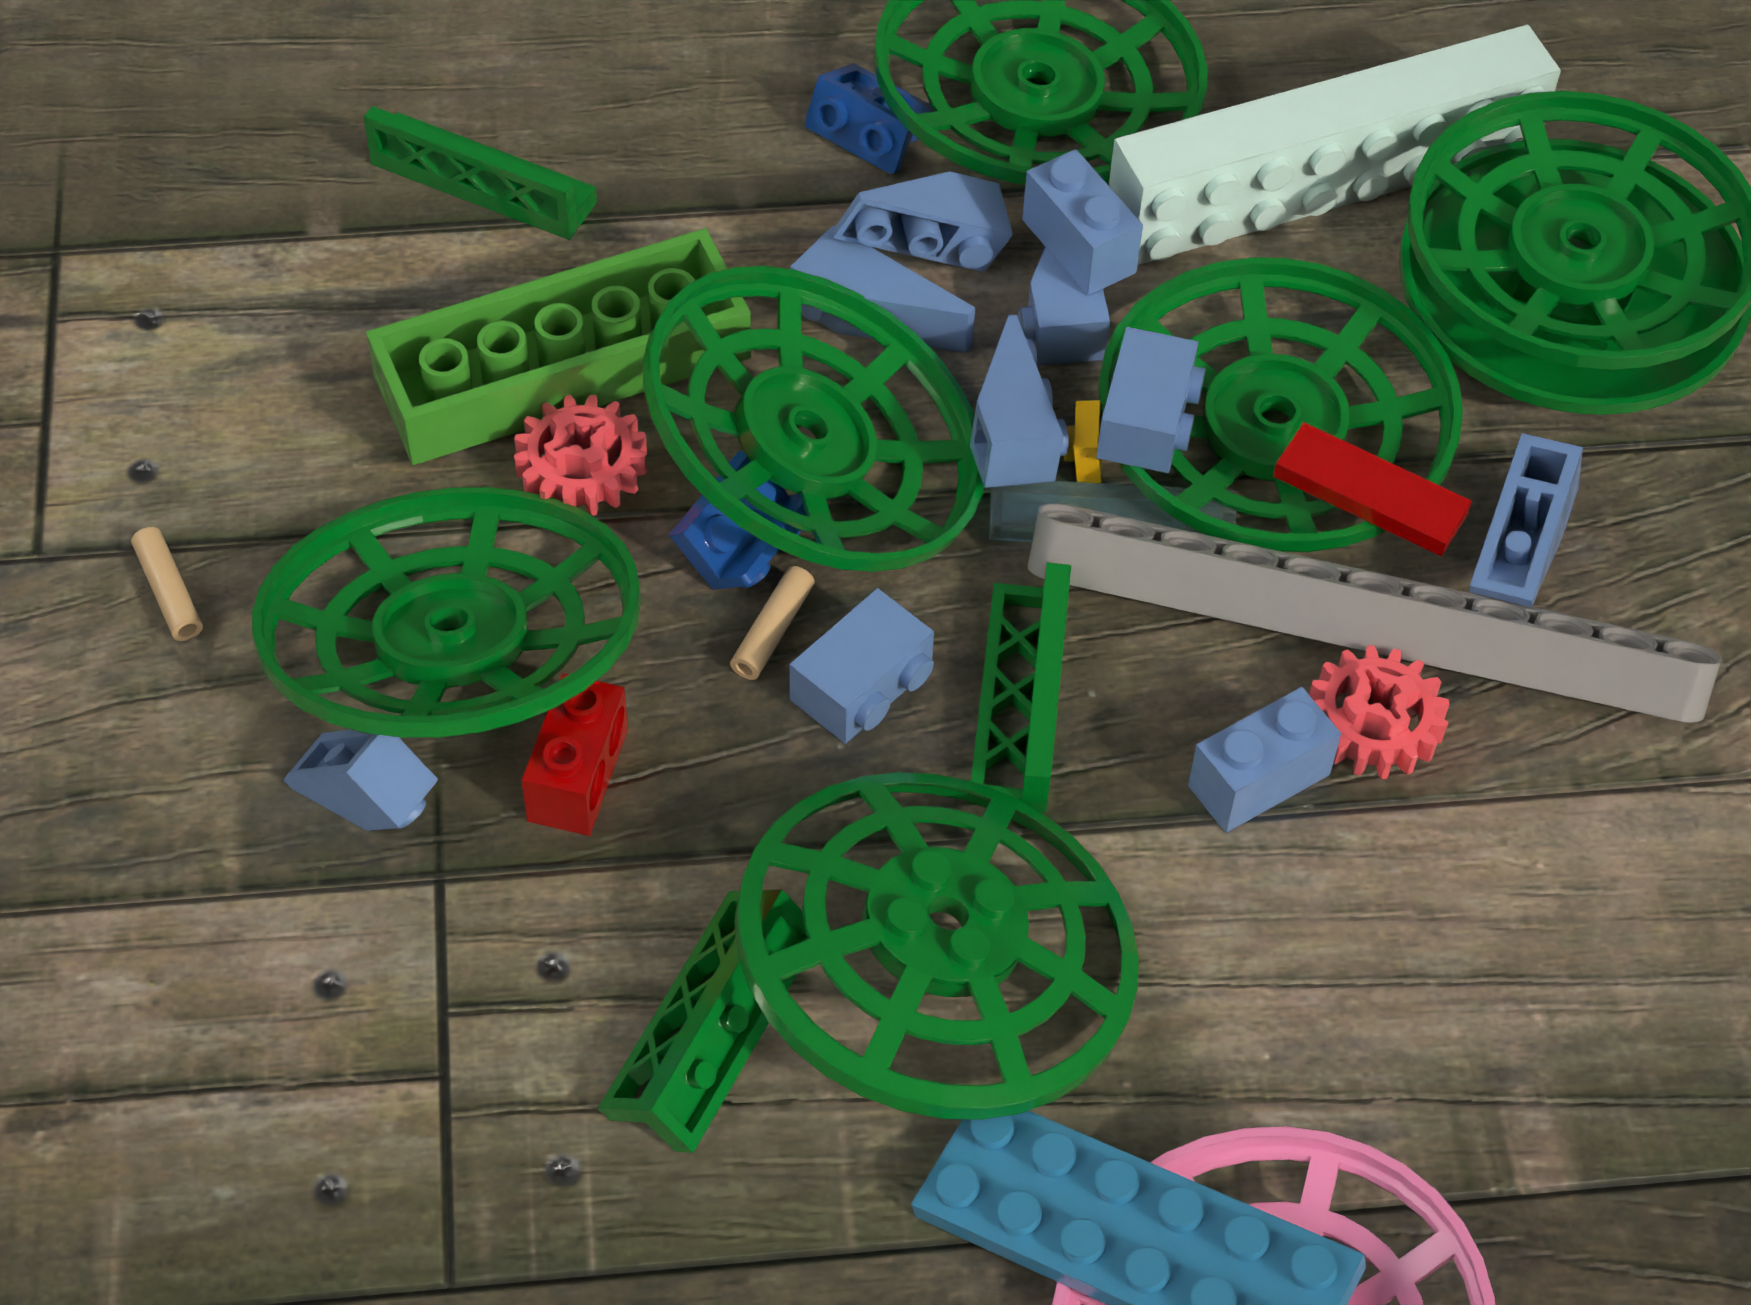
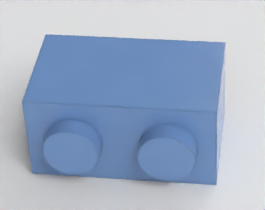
M1077 149L1027 171L1022 220L1087 296L1137 272L1143 224Z
M1126 327L1102 416L1097 450L1098 459L1165 473L1170 472L1175 449L1187 451L1194 415L1184 413L1186 403L1198 405L1206 368L1195 366L1199 341Z
M877 588L790 663V701L846 744L862 729L868 731L876 727L887 714L890 704L904 691H915L927 680L934 666L932 661L934 631Z
M1300 687L1196 744L1188 787L1224 832L1227 833L1329 776L1342 733L1304 688Z

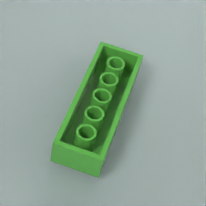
M703 228L366 331L374 379L412 466L525 430L524 419L527 416L541 420L543 418L542 404L548 402L557 410L564 407V398L568 395H572L576 405H585L586 400L591 394L597 395L599 407L643 393V358L648 337L668 302L686 285L709 273L728 269L707 229ZM734 297L710 303L701 308L721 339L729 334L751 329V313L743 297ZM684 321L673 329L662 349L659 371L660 381L664 385L690 378L697 361L705 352ZM751 351L734 356L739 361H744L751 358Z

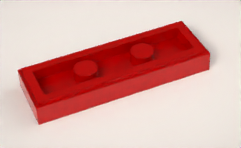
M1305 422L1277 461L1273 477L1441 557L1467 517L1472 503L1471 500Z

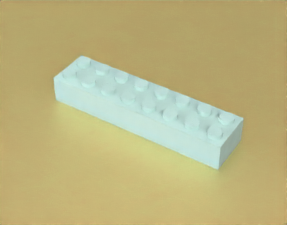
M1527 24L1114 139L1109 187L1143 224L1138 265L1154 260H1165L1178 253L1206 245H1217L1227 239L1258 230H1269L1279 224L1307 216H1318L1331 209L1359 201H1370L1380 195L1411 187L1416 169L1427 149L1447 127L1471 111L1497 100L1527 93L1555 91L1561 70ZM1520 125L1501 129L1476 140L1457 153L1449 162L1453 165L1484 149L1523 141Z

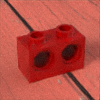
M562 673L559 680L565 678L570 674ZM595 681L585 691L547 711L521 780L527 822L586 836L591 835L628 731L625 687Z

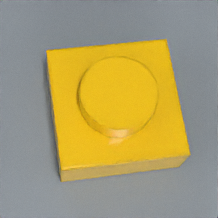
M1100 400L1076 401L1075 425H1066L1069 446L1068 452L1064 456V462H1075L1077 486H1102L1103 459L1097 458L1101 428Z

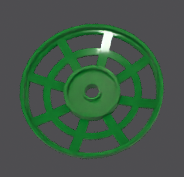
M889 0L877 25L873 58L877 83L887 105L903 126L927 147L948 160L979 174L1014 184H1026L1027 171L1035 168L1031 167L1032 164L1041 165L1070 152L1035 151L1038 136L1050 137L1064 134L1069 135L1084 147L1077 149V151L1086 161L1100 158L1110 164L1092 167L1106 183H1109L1114 139L1139 132L1147 121L1149 112L1184 111L1181 120L1199 116L1207 92L1208 66L1202 44L1190 22L1170 0H1121L1145 16L1144 19L1122 34L1092 15L1064 6L1065 0H1043V2L1009 0L978 6L975 0H950L959 15L952 18L937 31L929 42L927 49L896 35L899 27L911 11L925 0ZM1007 19H1039L1038 28L1014 29L1000 34L991 22ZM1060 25H1068L1083 31L1101 41L1104 45L1091 52L1079 41L1059 33ZM968 31L981 44L974 57L973 66L943 56L951 44ZM1162 32L1172 44L1182 63L1187 82V91L1153 93V83L1149 68L1137 49ZM890 54L922 68L921 77L924 92L935 112L916 114L899 94L891 78L889 67ZM1121 60L1132 78L1135 93L1104 91L1105 74L1103 69ZM938 75L969 84L974 102L951 109L941 91ZM1027 80H1030V81H1032V82H1034V83L1046 84V85H1036V84L1030 83V82L1027 81ZM1098 110L1132 112L1125 124L1108 138L1103 137L1088 125ZM991 119L998 125L1015 132L1013 146L1004 145L985 137L968 125ZM951 129L974 146L999 157L1009 159V163L987 157L963 147L938 131Z
M1536 92L1505 98L1471 111L1447 127L1429 146L1416 169L1407 205L1408 234L1417 262L1430 285L1451 309L1476 329L1510 348L1542 360L1580 368L1618 370L1650 367L1681 359L1709 346L1729 331L1751 304V186L1740 169L1716 145L1690 126L1661 111L1630 100L1588 92ZM1573 121L1594 123L1621 129L1635 134L1637 137L1623 161L1586 151H1551L1544 122ZM1520 125L1528 155L1519 156L1500 164L1485 174L1477 183L1449 162L1457 153L1476 140L1501 129ZM1660 145L1675 153L1697 169L1720 193L1725 203L1692 214L1688 206L1671 188L1655 176L1644 171L1658 146ZM1558 170L1586 171L1612 179L1605 189L1587 184H1563ZM1530 174H1534L1539 191L1529 196L1518 209L1493 195L1509 182ZM1435 180H1438L1464 200L1457 224L1459 250L1429 248L1424 236V211L1429 191ZM1635 188L1658 204L1672 221L1650 226L1644 215L1627 200L1632 190ZM1480 212L1510 230L1507 250L1477 251L1475 225ZM1736 223L1741 235L1744 258L1741 281L1737 291L1731 292L1701 286L1706 265L1703 234ZM1579 239L1585 245L1594 248L1580 249L1571 245L1568 240ZM1683 242L1686 267L1682 281L1648 270L1654 254V248ZM1442 270L1468 272L1474 283L1491 301L1515 318L1508 325L1486 313L1461 293ZM1517 271L1525 282L1536 289V291L1524 306L1503 291L1490 277L1488 272ZM1636 289L1669 299L1654 312L1628 321L1617 302L1627 297ZM1559 301L1574 305L1592 306L1602 325L1574 324L1548 317V315ZM1688 304L1724 312L1717 321L1706 329L1680 341L1649 348L1639 336V334L1647 333L1668 323L1680 314ZM1539 328L1549 333L1575 339H1612L1621 351L1581 349L1546 341L1533 336V334Z
M1250 257L1220 261L1186 271L1160 284L1139 300L1117 325L1105 349L1099 377L1098 400L1101 403V421L1126 327L1174 336L1158 321L1168 312L1200 297L1220 291L1240 289L1243 320L1231 321L1211 327L1189 339L1199 341L1195 366L1206 368L1202 390L1207 393L1203 416L1194 415L1190 438H1207L1211 448L1221 460L1205 475H1202L1183 456L1181 450L1175 449L1171 467L1183 481L1190 485V487L1176 497L1155 482L1143 468L1118 463L1122 471L1144 496L1171 517L1203 534L1281 552H1313L1346 547L1386 532V530L1367 521L1344 529L1317 532L1312 517L1322 516L1340 510V508L1321 499L1306 502L1304 491L1273 477L1277 461L1304 422L1343 441L1346 439L1348 429L1383 424L1382 444L1377 456L1394 464L1401 445L1402 419L1438 410L1440 419L1438 449L1425 479L1440 486L1447 476L1459 444L1463 417L1460 384L1451 360L1432 330L1409 307L1382 288L1362 278L1323 264L1289 258ZM1264 287L1287 288L1315 293L1342 302L1357 311L1338 335L1327 329L1305 322L1282 318H1268ZM1378 323L1391 331L1414 354L1429 378L1432 386L1431 389L1397 397L1394 387L1383 370L1364 351L1359 349ZM1271 338L1301 342L1319 348L1324 353L1314 364L1294 356L1273 354ZM1239 340H1246L1249 357L1230 364L1220 373L1199 358L1219 346ZM1345 364L1348 365L1364 380L1377 402L1349 406L1343 390L1333 378ZM1280 411L1291 420L1287 423L1276 424L1267 421L1261 414ZM1242 474L1261 480L1275 481L1280 503L1252 500L1231 493L1226 488ZM1213 500L1224 507L1248 515L1286 519L1290 533H1275L1241 527L1208 516L1199 510Z
M770 266L733 267L709 273L686 285L668 302L649 334L643 358V386L651 419L666 450L684 476L714 507L739 527L772 547L803 560L841 570L878 572L904 569L929 560L950 546L974 516L983 495L984 485L970 448L975 417L970 403L960 384L940 357L913 330L886 309L865 299L863 295L828 279L798 270ZM761 296L777 298V329H747L729 334L721 339L701 308L710 303L734 297ZM801 304L817 308L848 322L871 336L886 349L865 368L858 361L839 349L813 337L801 334ZM682 321L686 323L705 351L691 372L687 396L662 384L659 371L662 349L673 329ZM751 350H778L779 367L767 369L754 378L734 356ZM802 355L829 366L848 378L850 382L842 387L826 376L804 369ZM905 366L919 380L935 402L948 427L951 440L918 441L916 432L905 410L891 391L884 385L900 368ZM716 368L741 395L735 406L734 413L705 404L707 383ZM868 398L876 404L886 418L896 440L877 439L873 424L861 406ZM670 411L690 420L692 430L703 453L716 472L724 479L723 481L718 482L699 462L680 435ZM802 426L807 428L816 439L805 436L798 428ZM709 428L736 436L741 448L751 462L736 472L719 450ZM874 461L902 463L900 486L893 500L863 479L871 469ZM957 462L958 484L956 499L943 526L940 527L910 511L909 508L913 505L921 488L923 463ZM769 480H772L779 486L799 494L806 516L780 506L762 495L757 489ZM848 493L875 514L860 520L833 521L826 499L840 497ZM746 499L754 507L778 521L797 529L811 532L816 542L777 526L752 511L740 500ZM895 525L925 543L904 551L870 553L845 550L840 537L867 536Z
M453 487L420 491L381 500L348 512L317 528L292 546L271 568L258 590L252 609V637L263 673L277 691L301 710L330 724L362 733L400 738H441L472 734L519 723L551 710L585 691L609 671L627 649L637 628L641 606L640 584L636 563L625 543L606 524L582 509L565 504L555 498L543 499L538 494L519 490L492 487ZM474 519L468 546L428 549L392 560L375 538L393 530L422 523ZM500 520L547 529L575 541L581 547L554 568L548 563L530 555L503 548H494ZM349 548L354 550L369 570L343 587L328 603L324 611L289 600L295 589L313 571L332 557ZM600 560L608 568L619 588L623 608L622 616L585 624L583 602L572 582ZM462 566L461 573L435 575L415 582H411L407 577L410 574L434 568ZM489 567L500 568L519 573L536 582L517 593L508 584L488 577L487 573ZM381 587L390 595L377 609L373 621L347 616L361 600ZM554 596L565 613V628L528 630L527 612ZM279 619L316 631V655L325 674L291 678L283 672L276 654L275 632ZM337 636L374 643L378 659L345 669L341 665L336 653ZM609 639L604 647L578 670L545 689L540 688V686L565 667L580 645ZM557 649L545 664L524 679L508 669L521 656L523 651ZM395 676L400 680L419 686L410 701L380 694L364 685ZM483 681L497 691L472 699L440 702L446 689ZM342 691L349 697L370 707L399 713L401 716L363 711L334 703L319 696V694Z
M895 772L861 776L828 786L799 801L772 824L755 847L740 884L734 920L737 954L748 988L768 1022L797 1054L824 1076L864 1098L899 1111L940 1119L984 1120L1021 1114L1054 1102L1084 1083L1108 1059L1129 1021L1138 990L1139 955L1133 925L1119 892L1100 864L1070 833L1040 811L1008 794L981 784L938 774ZM891 793L935 794L968 801L987 809L983 816L980 817L969 812L944 807H901ZM861 797L874 813L843 828L827 842L822 851L781 843L789 831L799 822L830 805ZM1011 819L1034 831L1059 850L1087 881H1065L1059 871L1039 850L1016 833L1007 829ZM913 823L946 824L965 828L974 833L964 851L947 847H928ZM886 829L901 853L886 862L880 869L842 857L857 842ZM1000 843L1026 861L1045 883L1014 886L1000 870L989 863L998 844ZM769 866L809 874L805 884L802 905L805 932L808 939L769 955L763 937L760 910L763 882ZM829 880L867 892L862 909V921L830 931L825 906ZM1078 906H1105L1112 922L1121 952V976L1116 995L1081 970L1085 959L1086 936L1082 915ZM1059 908L1065 931L1063 958L1028 938L1029 920L1027 911ZM936 912L949 914L960 923L961 928L955 930L941 928L931 920L929 915ZM870 948L877 961L899 980L891 999L883 996L862 980L843 956ZM1018 962L1052 981L1051 985L1037 999L1009 1013L998 987L999 984L1009 977ZM820 965L830 981L849 1001L867 1015L878 1020L879 1024L863 1057L841 1045L815 1024L790 996L782 980ZM925 993L942 997L972 996L981 1020H949L919 1013L917 1009ZM1070 994L1104 1018L1098 1031L1076 1053L1050 1069L1030 1075L1018 1036L1028 1033L1049 1020L1065 1004ZM905 1034L923 1040L952 1045H981L990 1043L1003 1082L988 1085L944 1084L913 1078L889 1068Z

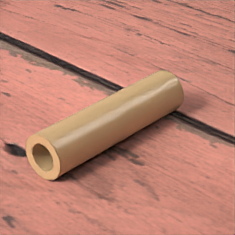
M146 527L137 531L133 535L131 543L173 638L178 641H186L196 637L202 631L203 624L160 529Z
M789 566L730 661L731 668L739 676L755 680L760 675L815 583L813 576L807 570L798 566Z

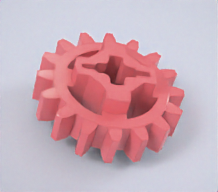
M591 394L586 400L585 405H576L572 395L565 396L564 407L558 410L546 402L542 404L543 418L540 420L527 416L524 419L525 434L515 435V469L517 478H523L524 491L534 494L540 492V498L542 499L555 498L574 507L585 505L587 511L592 516L597 515L598 503L605 500L614 508L621 506L620 490L635 494L638 491L637 476L646 475L647 472L645 432H638L637 417L631 414L621 418L620 403L616 401L607 405L605 409L598 407L597 395Z
M1367 645L1364 659L1358 660L1347 649L1342 651L1338 666L1326 661L1322 666L1319 680H1313L1309 692L1310 697L1342 733L1333 763L1337 764L1346 757L1354 760L1353 773L1360 776L1366 766L1371 765L1376 766L1377 773L1381 779H1387L1391 765L1395 764L1405 774L1413 773L1417 758L1429 762L1433 758L1437 743H1442L1448 725L1445 717L1449 708V699L1437 697L1441 685L1438 677L1425 680L1420 677L1424 662L1417 660L1408 667L1400 663L1401 650L1394 648L1389 654L1388 659L1379 658L1374 645ZM1345 692L1347 697L1344 699L1343 707L1337 709L1336 699ZM1417 714L1419 724L1411 732L1408 726L1411 717Z

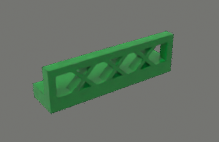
M371 106L363 116L371 165L567 240H571L597 203L596 186L397 112L393 114Z
M1046 562L1043 588L993 583L971 775L972 782L1008 794L1044 813L1047 810L1071 575V565ZM1004 605L1040 608V620L1019 633L1003 617ZM1001 634L1007 641L999 646ZM1038 638L1036 650L1030 643ZM1018 651L1035 669V672L1013 685L997 668V665ZM996 687L1001 694L993 699L994 688ZM1032 691L1031 702L1024 696ZM1013 704L1029 721V725L1010 738H1007L991 721V717ZM990 740L996 747L987 753ZM1027 743L1025 757L1019 750V748H1021ZM1007 757L1024 775L1023 788L985 785V771Z
M783 889L762 890L760 903L762 930L769 955L807 940L803 911ZM729 891L597 1108L610 1121L646 1123L675 1152L694 1153L769 1024L748 988L737 954L734 920L739 891ZM717 969L714 975L702 984L705 977ZM797 974L782 980L787 990ZM684 1023L681 1030L669 1039L673 1030ZM651 1079L641 1097L633 1098L639 1087Z

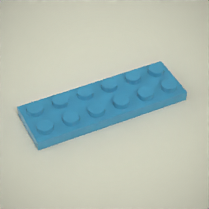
M1031 1111L984 1120L962 1119L911 1203L916 1218L1107 1305H1347L1366 1269L1365 1254Z

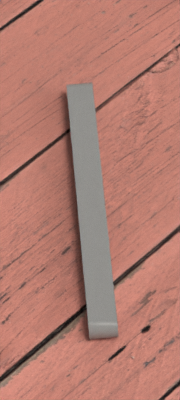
M1048 503L1038 508L1027 565L1028 570L1032 574L1044 579L1046 562L1071 565L1070 585L1363 651H1366L1367 645H1374L1378 654L1389 656L1395 648L1401 650V659L1412 662L1421 660L1425 665L1682 722H1699L1704 719L1722 660L1721 656L1714 650L1690 641L1545 609L1531 608L1495 598L1060 503Z

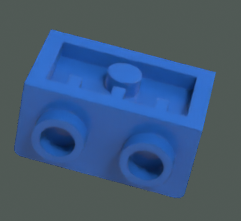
M852 63L818 76L806 115L805 126L889 174L900 171L909 143L919 139L903 126L887 105L877 83L876 75ZM895 86L899 94L916 114L935 112L929 103Z
M738 451L729 464L737 472L751 461L744 451ZM720 475L716 478L718 482L724 480ZM769 480L757 489L762 495L780 506L806 516L799 494L788 495L783 487L772 480ZM701 495L669 534V537L712 590L735 587L749 588L755 585L767 575L771 567L769 561L779 550L739 527L714 507L703 495ZM746 499L740 500L752 511L777 526L797 535L802 531L774 519L754 507Z

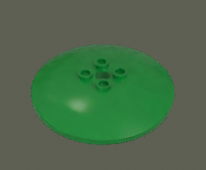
M1548 139L1551 151H1586L1610 156L1623 161L1628 152L1594 142ZM1523 140L1484 149L1453 165L1477 183L1485 174L1500 164L1528 154ZM1650 160L1644 170L1671 188L1688 206L1692 214L1716 206L1694 185L1662 165ZM1558 170L1563 184H1587L1605 189L1612 179L1586 171ZM1530 174L1509 182L1493 195L1518 209L1529 196L1539 191L1534 174ZM1435 180L1428 194L1424 211V236L1429 248L1459 250L1457 224L1464 200L1438 180ZM1635 188L1632 190L1627 200L1644 215L1650 226L1672 221L1658 204ZM1481 212L1477 217L1475 225L1477 251L1507 250L1510 230ZM1408 218L1400 244V281L1407 304L1432 330L1448 354L1451 362L1474 379L1500 393L1535 406L1556 411L1594 415L1624 414L1656 408L1683 398L1707 384L1728 364L1740 346L1751 318L1750 304L1749 308L1729 331L1709 346L1678 360L1650 367L1618 370L1573 367L1542 360L1510 348L1476 329L1451 309L1430 285L1415 258L1408 234ZM1730 224L1703 234L1706 265L1701 286L1736 292L1740 285L1744 262L1742 241ZM1579 239L1568 240L1571 245L1580 249L1594 248L1585 245ZM1683 242L1654 248V254L1648 270L1682 281L1686 267ZM1442 270L1461 293L1486 313L1508 325L1515 318L1491 301L1474 283L1468 272ZM1517 271L1488 272L1490 277L1503 291L1524 306L1536 291V289L1525 282ZM1636 289L1627 297L1617 302L1628 321L1654 312L1669 299ZM1559 301L1548 315V317L1574 324L1602 325L1592 306L1574 305ZM1688 304L1680 314L1668 323L1647 333L1639 334V336L1649 348L1680 341L1706 329L1717 321L1724 312ZM1539 328L1533 334V336L1546 341L1581 349L1621 351L1612 339H1575L1549 333Z

